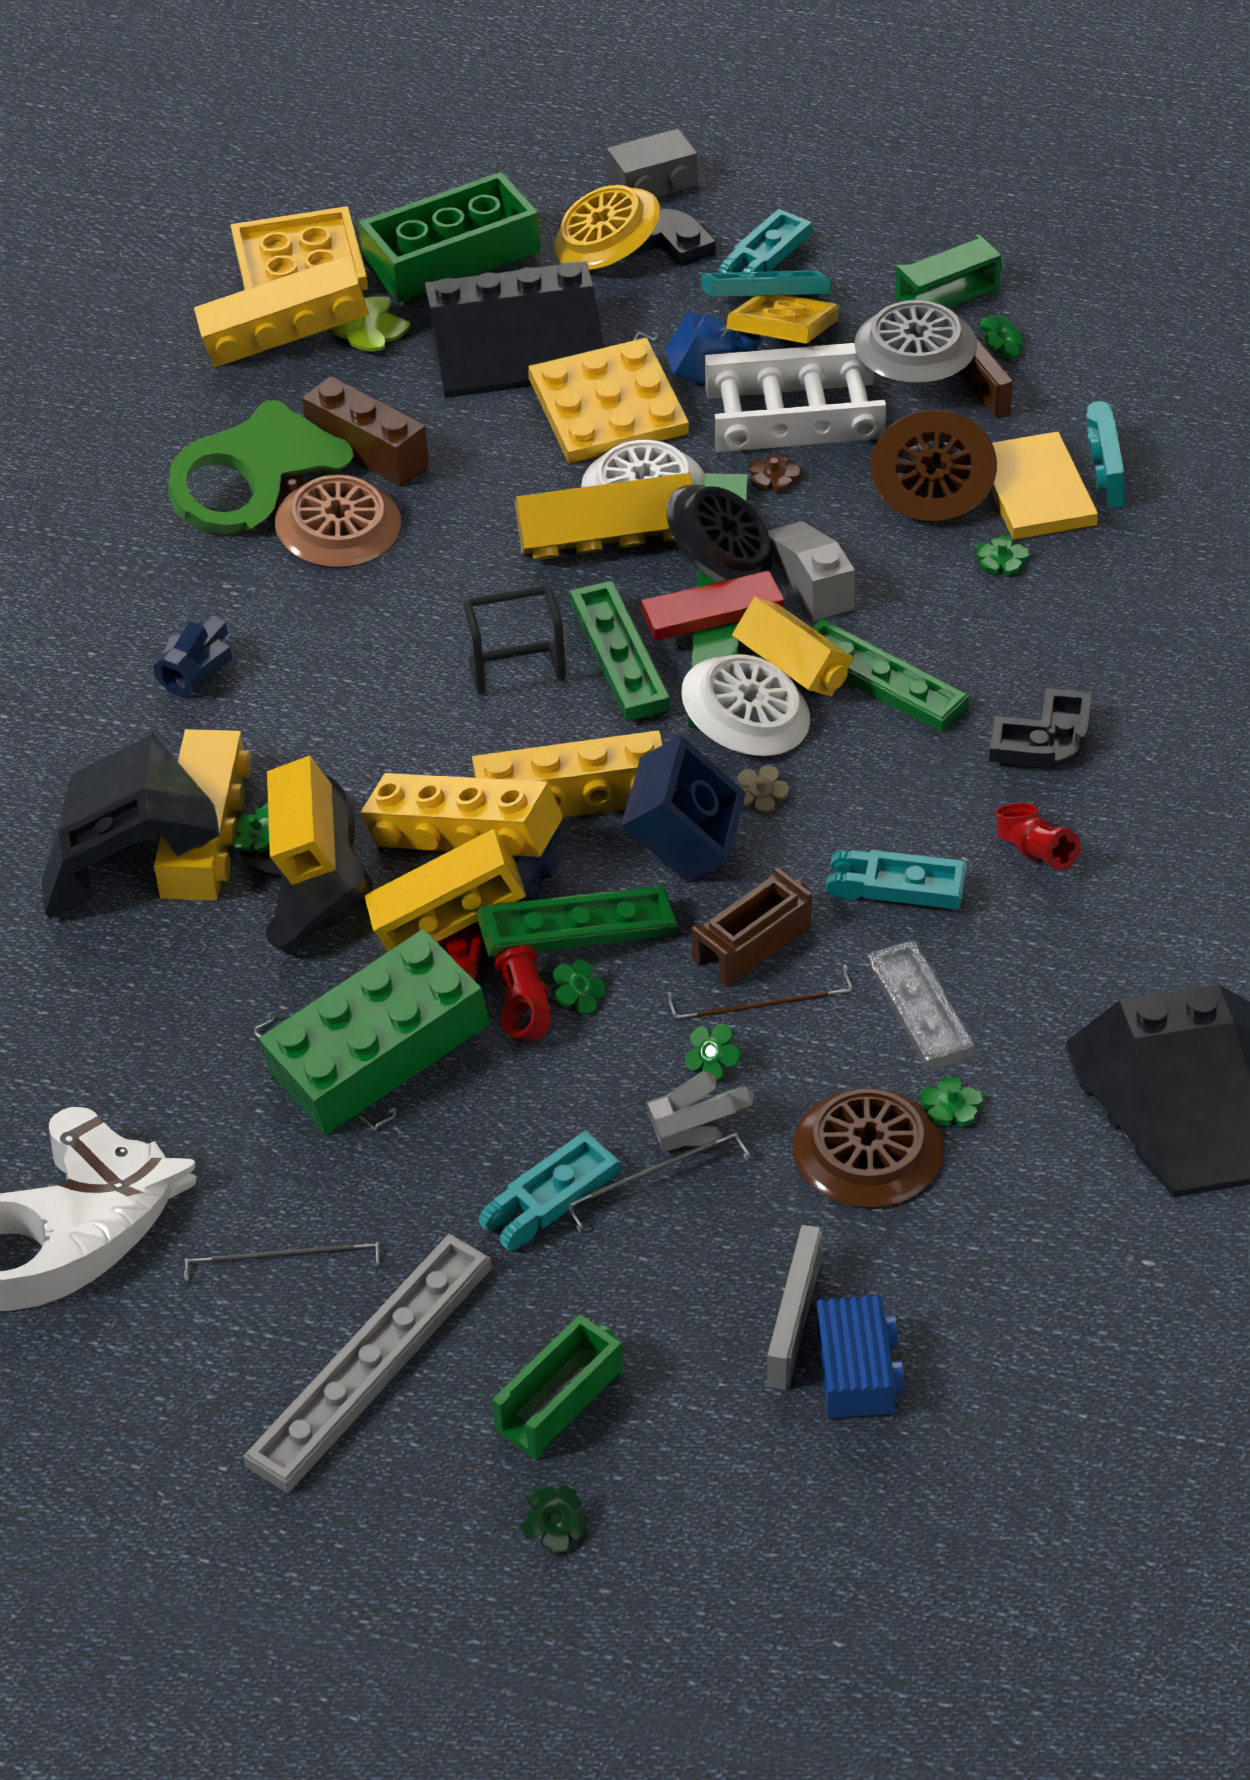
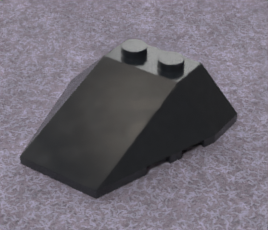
M1220 984L1122 999L1067 1040L1066 1049L1079 1086L1088 1096L1094 1095L1108 1112L1107 1119L1116 1130L1121 1128L1136 1145L1135 1153L1172 1197L1250 1185L1249 1001Z

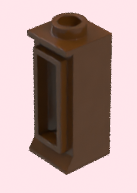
M778 867L775 868L774 875L705 924L692 927V961L700 966L710 959V955L715 952L719 955V982L728 987L811 927L812 893L803 882L791 878Z

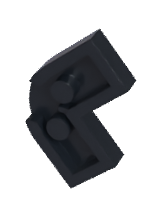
M660 209L659 220L652 234L638 249L626 256V258L662 246L680 266H684L716 254V241L692 216L678 210Z
M1046 688L1042 720L994 716L989 762L1049 767L1066 763L1075 758L1083 750L1087 741L1092 693Z

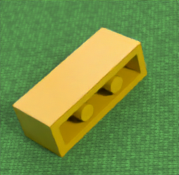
M493 828L364 896L373 931L389 952L422 929L438 942L477 922L476 915L480 906L513 903L526 897L516 862Z

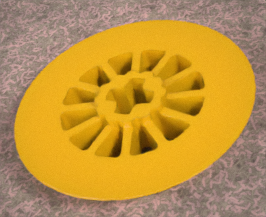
M623 185L605 186L586 194L576 201L563 217L561 227L554 242L556 258L561 264L565 262L587 261L589 270L602 268L625 258L638 249L654 231L660 216V205L657 198L646 190L629 188Z

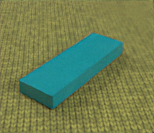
M818 270L704 273V275H701V290L711 297L830 294V279Z

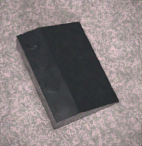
M587 261L565 262L560 265L538 268L526 267L516 271L483 273L479 276L456 279L444 278L439 281L425 283L428 323L445 398L530 387L532 384L529 380L528 366L605 348L594 287Z

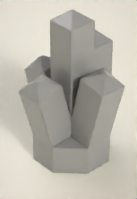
M702 1071L667 1095L647 1101L646 1105L662 1151L665 1153L682 1146H702L711 1141L721 1139L722 1134L715 1125L702 1124L734 1114L737 1110L751 1106L755 1095L754 1092L745 1086H741L712 1097H703L716 1089V1076Z

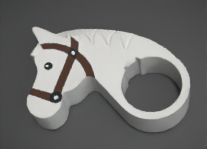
M69 1107L55 1114L49 1122L53 1160L55 1165L66 1173L67 1182L59 1186L0 1194V1234L25 1235L42 1245L39 1253L28 1263L12 1270L0 1271V1311L37 1307L63 1298L92 1282L110 1269L149 1231L163 1211L169 1198L196 1184V1176L190 1174L195 1169V1161L192 1159L165 1158V1155L155 1141L146 1144L138 1140L125 1139L111 1130L90 1109Z

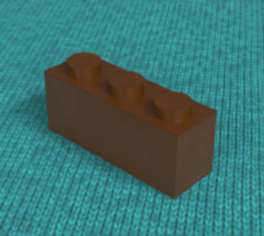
M332 376L302 397L304 418L323 431L346 440L353 450L351 461L402 487L429 465L426 428L424 424Z

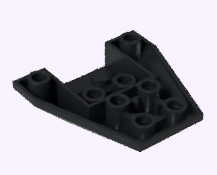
M154 734L71 774L41 882L45 914L49 919L66 911L74 910L82 903L92 899L88 866L101 862L107 856L131 844L140 843L148 836L159 831L178 857L194 848H200L210 840L220 836L215 805Z

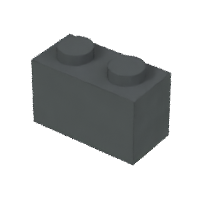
M679 128L607 148L608 181L611 185L640 188L652 193L655 197L698 186L697 152Z

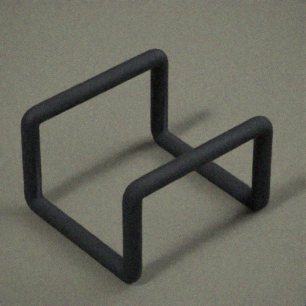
M541 585L472 597L465 600L463 607L473 643V654L469 657L468 662L476 690L479 694H484L486 691L484 660L549 649L557 678L560 680L565 679L563 622L553 589L550 586ZM545 594L553 619L555 642L545 640L482 652L481 634L474 613V606Z

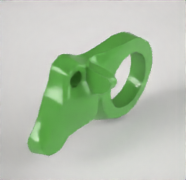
M279 400L265 401L258 407L250 419L223 432L198 439L185 447L175 457L171 465L168 497L175 513L185 522L203 532L220 535L242 532L266 520L274 510L280 491L281 477L288 478L314 471L339 474L345 470L352 460L353 450L346 440L323 431L306 418L291 411ZM213 464L228 466L239 472L248 481L252 491V498L248 504L239 510L226 513L212 511L200 505L193 498L187 486V479L191 473L203 466Z

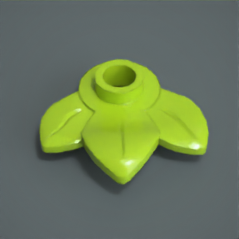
M368 297L364 299L370 315L330 328V331L338 337L347 339L350 345L357 349L380 351L385 349V341L390 342L400 339L411 327L409 321L388 313L391 305L390 297Z

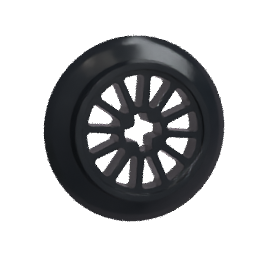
M685 485L679 487L671 494L666 507L669 529L680 550L702 573L716 582L766 571L771 573L772 556L767 528L758 513L743 498L721 487H706L702 485Z

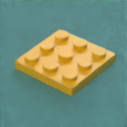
M348 206L230 224L244 290L347 255L351 258L361 290H368L367 276Z
M647 338L528 366L529 380L568 464L602 456L615 446L629 441H664L689 434V422Z

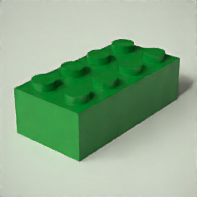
M502 172L358 222L362 260L397 303L412 300L425 294L426 282L483 274L489 270L511 262L520 261L525 257L541 252L538 211Z
M422 929L259 1037L258 1040L270 1074L327 1136L489 1026L490 1020L481 987Z

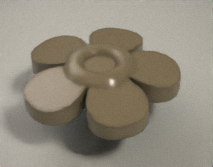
M763 766L759 771V776H757L754 770L745 769L737 777L739 786L746 792L743 807H750L755 803L756 811L766 814L775 809V801H783L788 797L789 786L784 781H778L779 771L773 766Z

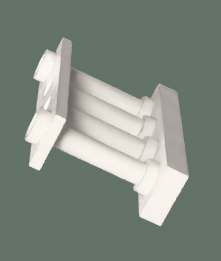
M855 343L705 355L707 399L722 397L725 413L715 414L716 452L879 439L885 431L886 403L885 400L868 401L865 386L873 385L874 371L870 370L859 359L855 350ZM848 387L851 403L826 405L823 389ZM806 391L809 406L784 408L781 393ZM764 394L767 410L742 412L739 396Z

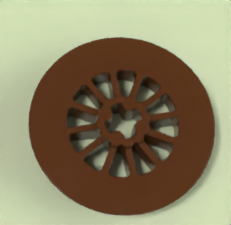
M927 410L916 412L897 420L882 433L872 452L870 470L877 492L894 510L918 520L943 521L961 516L974 509L983 501L990 492L996 478L997 457L988 435L976 423L957 413ZM934 441L933 448H927L924 442ZM940 442L948 443L944 449H939ZM913 446H917L920 453H917L916 451L910 448ZM956 449L961 450V452L952 455ZM900 458H904L908 461H901ZM967 462L970 463V466L962 465ZM933 463L941 464V469H937L934 475L927 473V468H931ZM897 473H904L905 475L897 476ZM960 478H968V480L963 481ZM915 484L911 490L906 489V487ZM948 486L954 488L957 491L955 493H951ZM925 488H929L928 497L919 496ZM936 488L940 490L942 498H933Z
M860 1088L835 1093L811 1107L800 1120L794 1133L793 1155L804 1179L824 1196L851 1206L883 1207L910 1199L932 1182L943 1161L944 1144L938 1125L927 1117L928 1112L918 1103L895 1092L874 1088ZM862 1112L864 1118L860 1119L855 1113ZM870 1112L879 1113L876 1118L870 1117ZM866 1138L875 1139L871 1146L862 1145ZM864 1165L867 1169H858V1167ZM873 1165H880L882 1169H874Z

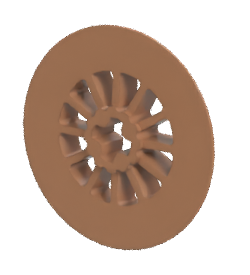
M347 475L323 476L298 487L284 498L275 515L276 533L282 544L290 552L305 561L329 567L353 566L377 558L393 545L401 528L399 509L388 494L362 479Z

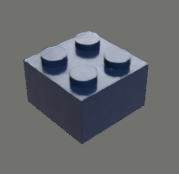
M680 735L640 757L621 826L688 883L729 862L746 792L687 739Z

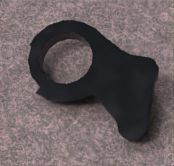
M330 776L326 777L332 784L336 870L292 885L270 858V849L259 854L256 850L251 853L239 851L241 857L248 865L265 872L279 874L282 877L275 916L267 926L266 937L273 947L288 955L296 952L312 933L342 922L355 903H366L364 895L374 891L373 884L364 865L353 854L355 836L354 804L339 782ZM268 796L261 801L257 809L262 808L268 803Z

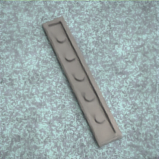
M448 1234L244 1454L245 1467L288 1494L492 1269L491 1257Z

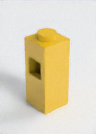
M756 596L752 599L732 634L733 637L768 662L776 665L782 672L806 689L830 697L844 683L848 674V668L854 660L852 655L779 604Z
M311 756L267 771L270 858L292 885L336 870L332 784Z

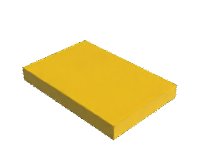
M790 295L755 296L728 314L726 329L807 344L838 321L840 306L834 303Z
M1059 432L992 443L997 457V473L990 491L1013 540L1097 525L1098 512Z

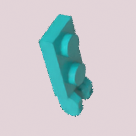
M781 209L776 210L734 247V251L719 266L718 273L741 272L743 265L747 266V268L742 272H766L773 270L812 235L813 223Z
M1092 402L1086 407L1087 425L1089 426L1087 428V439L1091 450L1092 464H1101L1095 466L1097 492H1106L1108 508L1124 507L1126 505L1124 468L1112 407L1107 402Z
M840 850L832 854L830 866L834 874L831 873V876H828L825 888H827L826 892H829V895L834 896V898L855 901L863 896L866 899L958 910L961 908L967 863L965 861L870 850V852Z
M583 1131L507 1185L505 1192L493 1199V1202H489L487 1206H484V1209L478 1216L479 1224L486 1231H494L497 1228L499 1229L501 1225L509 1222L519 1208L523 1213L515 1218L513 1222H510L508 1226H505L499 1240L500 1244L507 1250L515 1251L521 1245H525L532 1240L539 1228L544 1229L569 1211L568 1206L571 1202L598 1190L621 1173V1161L587 1131Z

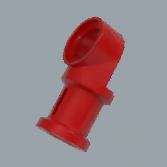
M1014 803L999 807L995 811L997 836L1016 844L1018 852L1024 855L1026 859L1031 861L1042 859L1051 868L1062 871L1070 868L1079 856L1081 842L1078 834L1066 827L1053 828L1049 821L1039 818L1037 806L1028 803Z
M520 945L507 948L495 957L496 971L503 975L507 988L504 996L505 1005L500 1018L501 1027L509 1037L526 1042H535L546 1034L550 1025L551 1014L547 1001L548 988L545 983L540 981L535 964H537L538 955L536 949L529 945ZM531 1009V1021L524 1030H521L520 1016L523 1010Z

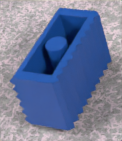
M878 1294L872 1298L865 1295L862 1298L854 1296L851 1299L846 1297L839 1300L833 1297L828 1301L823 1298L817 1301L816 1328L827 1418L893 1414L895 1394H904L902 1361H891L890 1348L898 1347L895 1315H885L883 1298Z

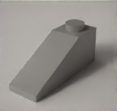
M803 521L768 530L771 554L812 621L854 610L855 569L837 541Z

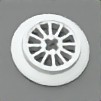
M634 440L615 446L595 460L586 470L581 487L691 472L693 485L704 486L705 475L694 459L667 443L655 440Z
M740 654L713 657L695 665L684 678L682 700L690 719L705 735L724 747L750 755H777L795 748L807 735L810 726V713L804 697L787 674L782 672L776 665L764 659Z

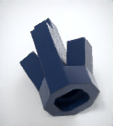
M211 617L205 625L190 621L181 636H169L163 655L153 665L155 678L168 692L185 697L192 693L204 679L232 660L230 645L222 641L228 634L226 621Z

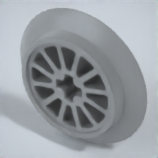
M908 300L889 305L878 314L869 318L859 328L855 336V350L863 364L881 376L903 382H931L947 378L964 369L975 356L977 339L971 327L945 306L924 300Z

